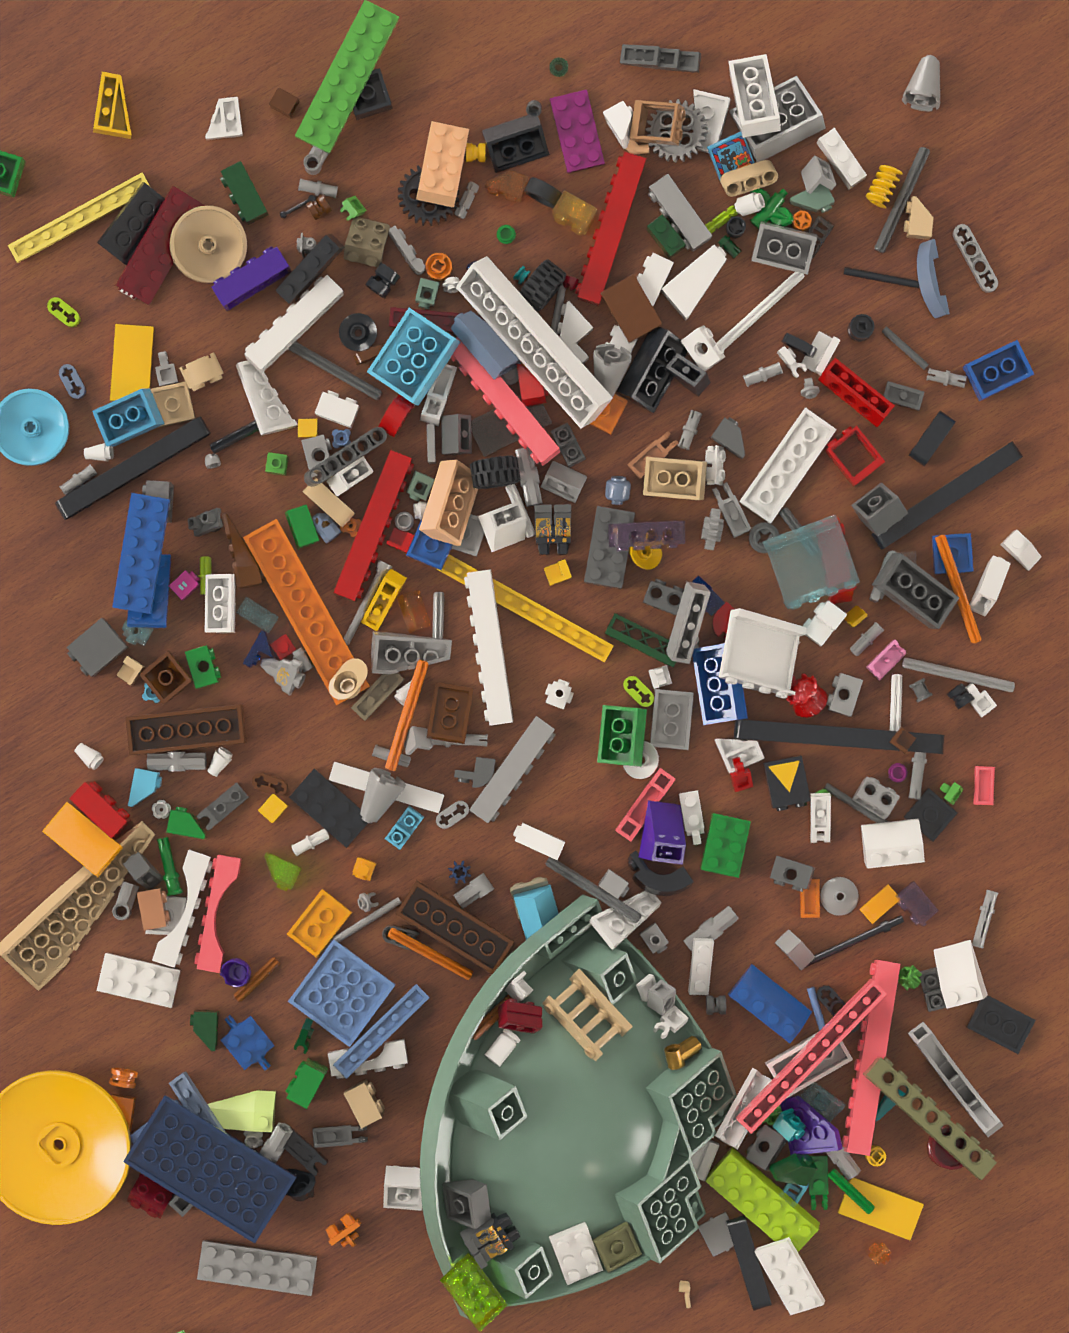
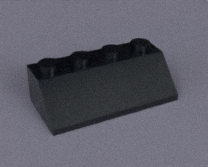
M661 327L650 331L616 392L654 413L674 378L666 369V366L677 353L685 358L688 352L681 339L669 330Z

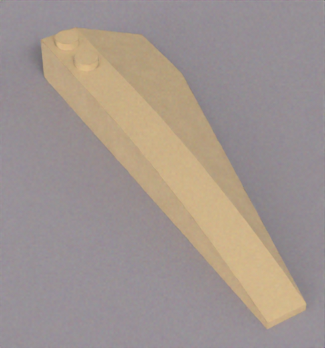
M141 821L117 839L116 842L123 848L99 877L94 875L85 866L82 867L0 942L1 957L39 991L67 965L70 960L68 956L73 950L76 951L78 949L80 941L85 934L89 933L93 922L99 918L114 896V891L118 885L121 886L125 880L124 877L128 870L124 863L131 855L137 852L141 854L144 852L155 836L154 832Z

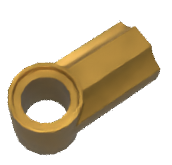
M691 1036L679 1044H672L664 1049L669 1069L677 1070L684 1067L685 1061L702 1049L701 1043L696 1037Z

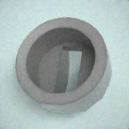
M217 454L206 455V468L212 469L221 465Z

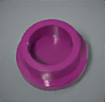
M900 763L891 765L888 770V776L894 782L904 781L908 774L907 768Z

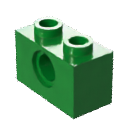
M206 645L185 652L196 689L219 683L221 673L219 667H215L213 662L216 659L213 648L210 649ZM203 661L209 664V669L206 672H202L199 669V665Z

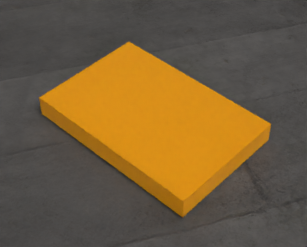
M322 889L287 935L317 958L353 912Z

